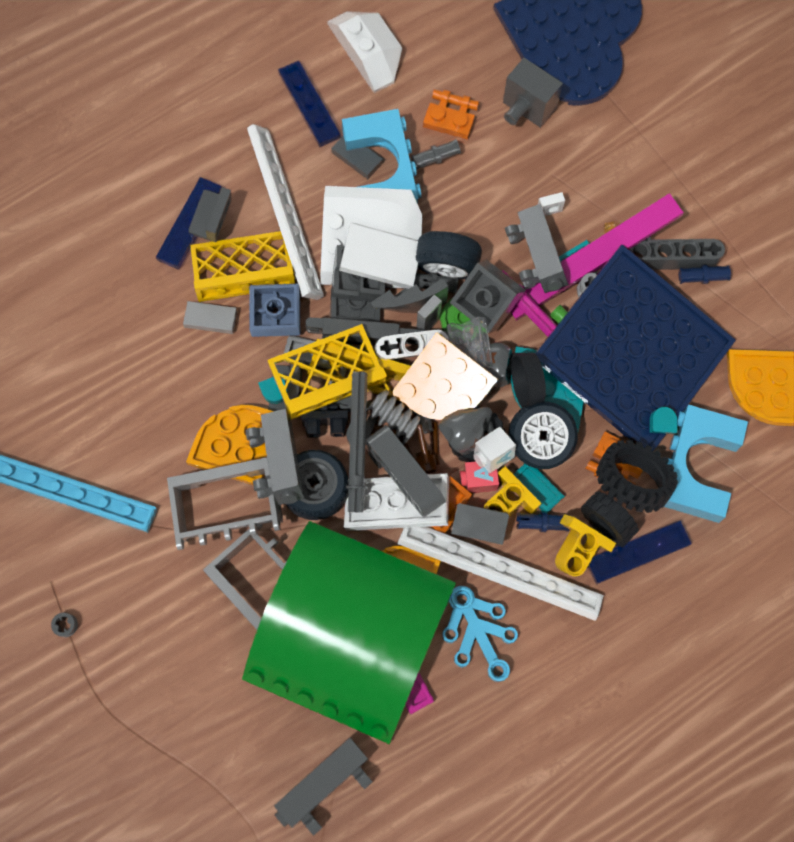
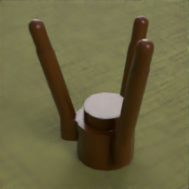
M433 422L432 454L430 450H427L421 424L417 425L422 452L416 454V459L407 442L404 444V447L426 474L438 471L437 465H440L438 458L437 422ZM403 435L398 438L401 443L404 439Z

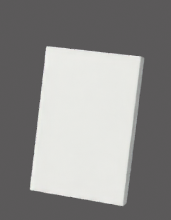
M350 223L339 271L410 289L414 285L418 266L416 261L418 241Z

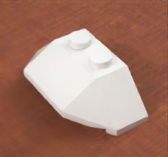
M347 11L327 21L328 26L374 93L394 83L402 47L379 13Z

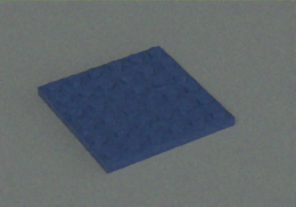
M620 245L535 354L546 371L624 436L632 440L634 444L637 441L641 442L644 448L647 445L651 446V451L653 452L666 434L650 433V416L652 412L661 407H668L675 412L678 419L679 412L684 411L736 340L624 245Z

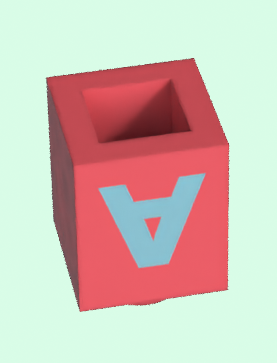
M465 462L464 471H460V482L462 486H466V490L470 493L497 491L499 486L498 472L496 469L489 473L476 462Z

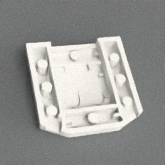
M325 186L321 285L332 286L336 246H345L350 223L418 241L422 232V213L412 190ZM385 283V288L405 289Z

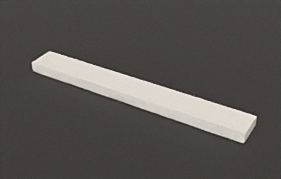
M252 124L247 130L302 297L319 300L324 297L270 132L268 129Z
M429 527L404 528L398 544L594 621H596L599 615L604 595Z

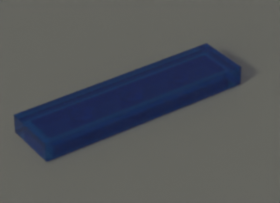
M298 60L278 69L283 83L319 147L340 139L341 134L300 61Z
M199 178L157 253V261L179 270L191 248L190 245H193L197 237L189 234V228L203 191L208 190L219 194L222 186L204 178Z
M678 521L632 540L624 547L619 546L613 548L612 552L606 551L594 556L588 568L596 585L689 547L692 543L681 521Z

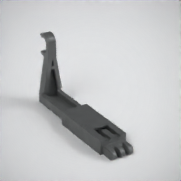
M312 317L306 320L307 332L322 334L323 339L362 324L371 345H376V342L384 336L429 331L399 328V324ZM445 332L449 341L452 342L453 332ZM356 333L349 336L346 343L362 344L363 341L360 334ZM408 338L405 341V344L419 345L418 341L414 338Z

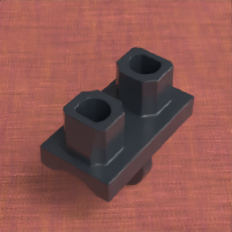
M332 403L301 415L307 438L321 437L320 426L329 425L331 437H344L346 425H348V410H338V404Z

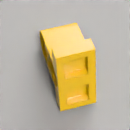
M506 467L498 472V480L503 488L484 505V508H495L500 512L508 513L510 517L522 506L529 514H534L539 509L541 502ZM510 491L516 492L519 500L510 501L506 497V493Z
M564 514L560 524L571 531L556 555L555 565L561 572L574 577L580 576L587 569L598 547L612 552L616 543L575 517ZM586 534L587 541L584 545H581V538ZM573 557L574 564L571 568H568V561Z

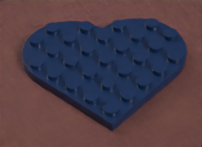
M502 0L494 3L493 10L520 58H526L563 83L559 100L568 102V105L580 106L592 104L603 99L617 85L623 66V57L619 46L626 43L634 35L640 22L642 4L641 0Z

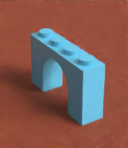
M399 109L342 119V131L346 150L380 146L389 150L398 162V169L390 179L359 187L412 190L418 204V199L421 198L420 185L414 182L413 176H416V167L414 161L410 162L409 154L412 153L409 139H405L403 131H407L404 117H400Z
M688 405L683 412H679L677 419L678 433L673 435L669 449L673 450L671 459L667 458L669 460L668 464H672L675 468L673 472L677 473L676 479L678 484L664 507L717 523L726 518L731 493L697 482L687 469L686 455L689 448L699 444H709L737 452L743 445L748 421Z

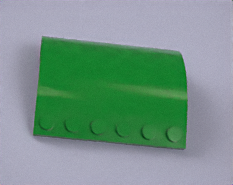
M309 521L297 540L268 601L248 655L242 680L390 744L456 583Z

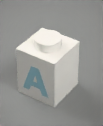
M498 427L475 443L474 459L481 468L484 467L489 473L515 457L516 444L501 427Z

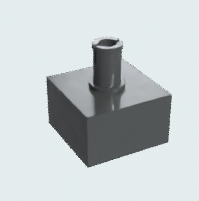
M523 58L506 79L503 103L509 106L510 109L504 114V119L509 124L516 125L523 116L541 128L557 109L563 83L526 58Z
M485 260L476 264L450 303L489 334L501 326L526 290L490 261Z

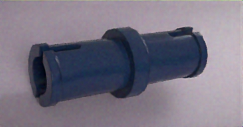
M706 264L697 268H679V283L701 282L702 284H708L710 281H730V265L708 267Z
M540 512V514L517 513L516 522H519V524H516L517 529H535L544 533L547 530L570 531V529L560 524L564 515H548L547 512Z

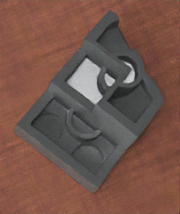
M337 245L332 275L329 318L380 322V309L373 308L370 303L385 293V283L339 271L344 247Z
M442 278L423 292L417 285L410 289L405 288L396 295H393L389 290L370 304L376 309L401 313H417L433 295L442 300L441 306L446 304L449 286Z

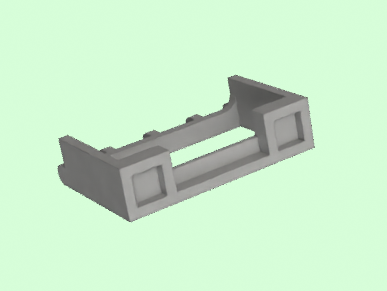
M267 458L167 478L176 547L178 550L184 549V542L194 537H199L201 546L207 545L206 535L224 532L226 541L232 540V530L250 527L252 536L257 535V525L273 522L275 531L281 530L280 523H283L281 505L278 504L273 493L269 496L271 515L188 532L186 528L181 491L199 488L201 484L244 475L253 477L265 474L266 479H270Z
M257 525V529L260 530L263 525ZM249 528L205 567L203 571L257 630L261 621L260 616L223 577L219 570L253 539L282 570L286 562L283 563L272 551L278 544L275 538L266 544L258 534L252 536Z

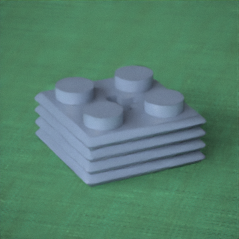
M298 284L250 285L249 329L252 337L297 336L301 334L300 289ZM278 307L279 311L273 314V308Z

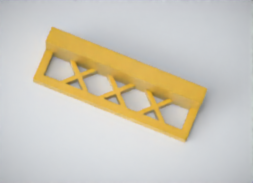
M330 343L325 345L322 353L336 358L341 347ZM344 348L339 360L353 365L357 353ZM313 354L310 367H313L317 355ZM360 355L356 367L365 371L374 368L371 359ZM376 356L381 368H384L387 379L385 383L370 388L367 392L378 395L388 390L387 398H391L394 395L391 394L392 391L386 383L392 380L400 381L411 366L393 360H383ZM328 360L331 367H333L334 363ZM336 365L334 370L336 375L333 374L332 376L341 380L345 379L338 370L343 366ZM332 368L328 369L324 373L330 374ZM313 373V375H312V376H315V377H319V378H322V379H326V378H324V377H322V376H319V375H317V374H314V373Z

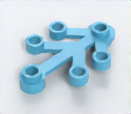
M466 586L455 587L449 600L453 611L448 626L442 633V638L446 643H454L458 638L457 627L462 614H464L468 626L460 650L455 654V664L461 668L469 664V654L476 638L489 664L488 676L495 682L504 681L510 673L509 665L504 660L498 659L486 633L502 638L506 644L514 643L518 633L513 627L505 628L478 619L473 609L489 613L492 619L500 620L505 615V607L500 603L492 604L475 598L473 591ZM463 595L466 597L467 602L460 604L457 601V597ZM499 607L502 610V615L495 616L492 612L493 608ZM448 630H452L455 633V638L447 639L445 633ZM512 631L514 639H506L505 632ZM464 654L467 657V662L464 664L459 663L457 660L458 655ZM494 667H501L503 674L496 676L493 673Z

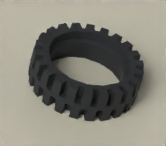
M621 440L618 443L614 442L602 456L596 471V476H599L597 479L598 483L602 484L601 488L604 492L609 491L607 495L609 498L613 499L616 497L618 499L616 503L619 505L625 503L626 508L632 510L633 507L636 508V512L641 513L643 510L646 513L660 510V508L666 505L678 484L676 479L677 473L673 472L675 468L672 464H668L669 460L666 457H660L661 453L658 450L652 452L651 446L647 445L644 448L641 442L637 441L634 445L632 440H627L626 443ZM616 464H630L642 469L655 481L658 489H645L631 483L618 471Z

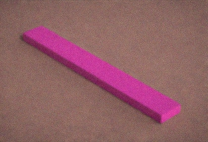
M667 194L561 261L568 282L567 286L561 287L557 291L544 293L539 282L534 287L525 289V293L538 306H541L579 282L584 275L593 273L604 266L620 245H624L628 250L683 216L684 212L671 194ZM517 305L510 312L516 321L526 315Z

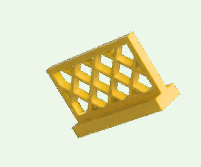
M281 231L190 245L194 288L198 302L248 295L250 285L295 284L292 263L285 242L278 250L269 246L272 241L283 239ZM255 243L260 246L254 254L245 250L249 244ZM232 247L236 251L229 258L221 253L225 248ZM264 250L273 254L268 262L259 258ZM208 251L212 254L206 261H203L197 257V252ZM241 253L249 258L243 266L234 261ZM216 257L225 261L219 269L210 265ZM278 258L287 262V266L275 268L272 264ZM254 261L263 266L260 271L253 272L248 270V268ZM230 265L238 269V272L234 275H226L224 271ZM205 269L214 273L211 278L200 280V275Z
M362 324L267 360L286 405L290 420L352 396L353 371L367 373V390L385 383L387 378ZM356 333L360 334L363 341L360 349L346 344L349 336ZM333 343L341 347L336 358L322 353L325 345ZM344 348L357 353L353 365L339 360ZM309 352L317 355L313 367L299 362L302 354ZM360 355L371 359L374 368L365 371L356 367ZM320 357L334 363L330 374L315 369ZM283 361L293 364L289 377L278 373L275 364ZM337 364L351 370L348 378L341 380L332 376ZM297 366L310 371L306 383L292 378ZM313 373L327 379L324 387L317 389L309 385ZM281 379H283V380L286 381L285 386L283 385V382H282ZM289 383L303 388L299 397L289 399L286 392ZM306 389L312 391V392H309V393L305 394Z

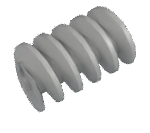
M385 390L375 397L367 407L366 412L372 410L371 419L380 416L379 426L387 422L391 431L396 429L395 435L397 438L403 435L402 444L404 445L417 430L420 417L416 416L410 419L412 410L409 409L403 413L405 404L400 403L395 406L397 398L393 396L387 400L389 391Z

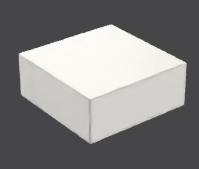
M562 192L545 196L538 200V204H541L545 216L562 212L565 203Z

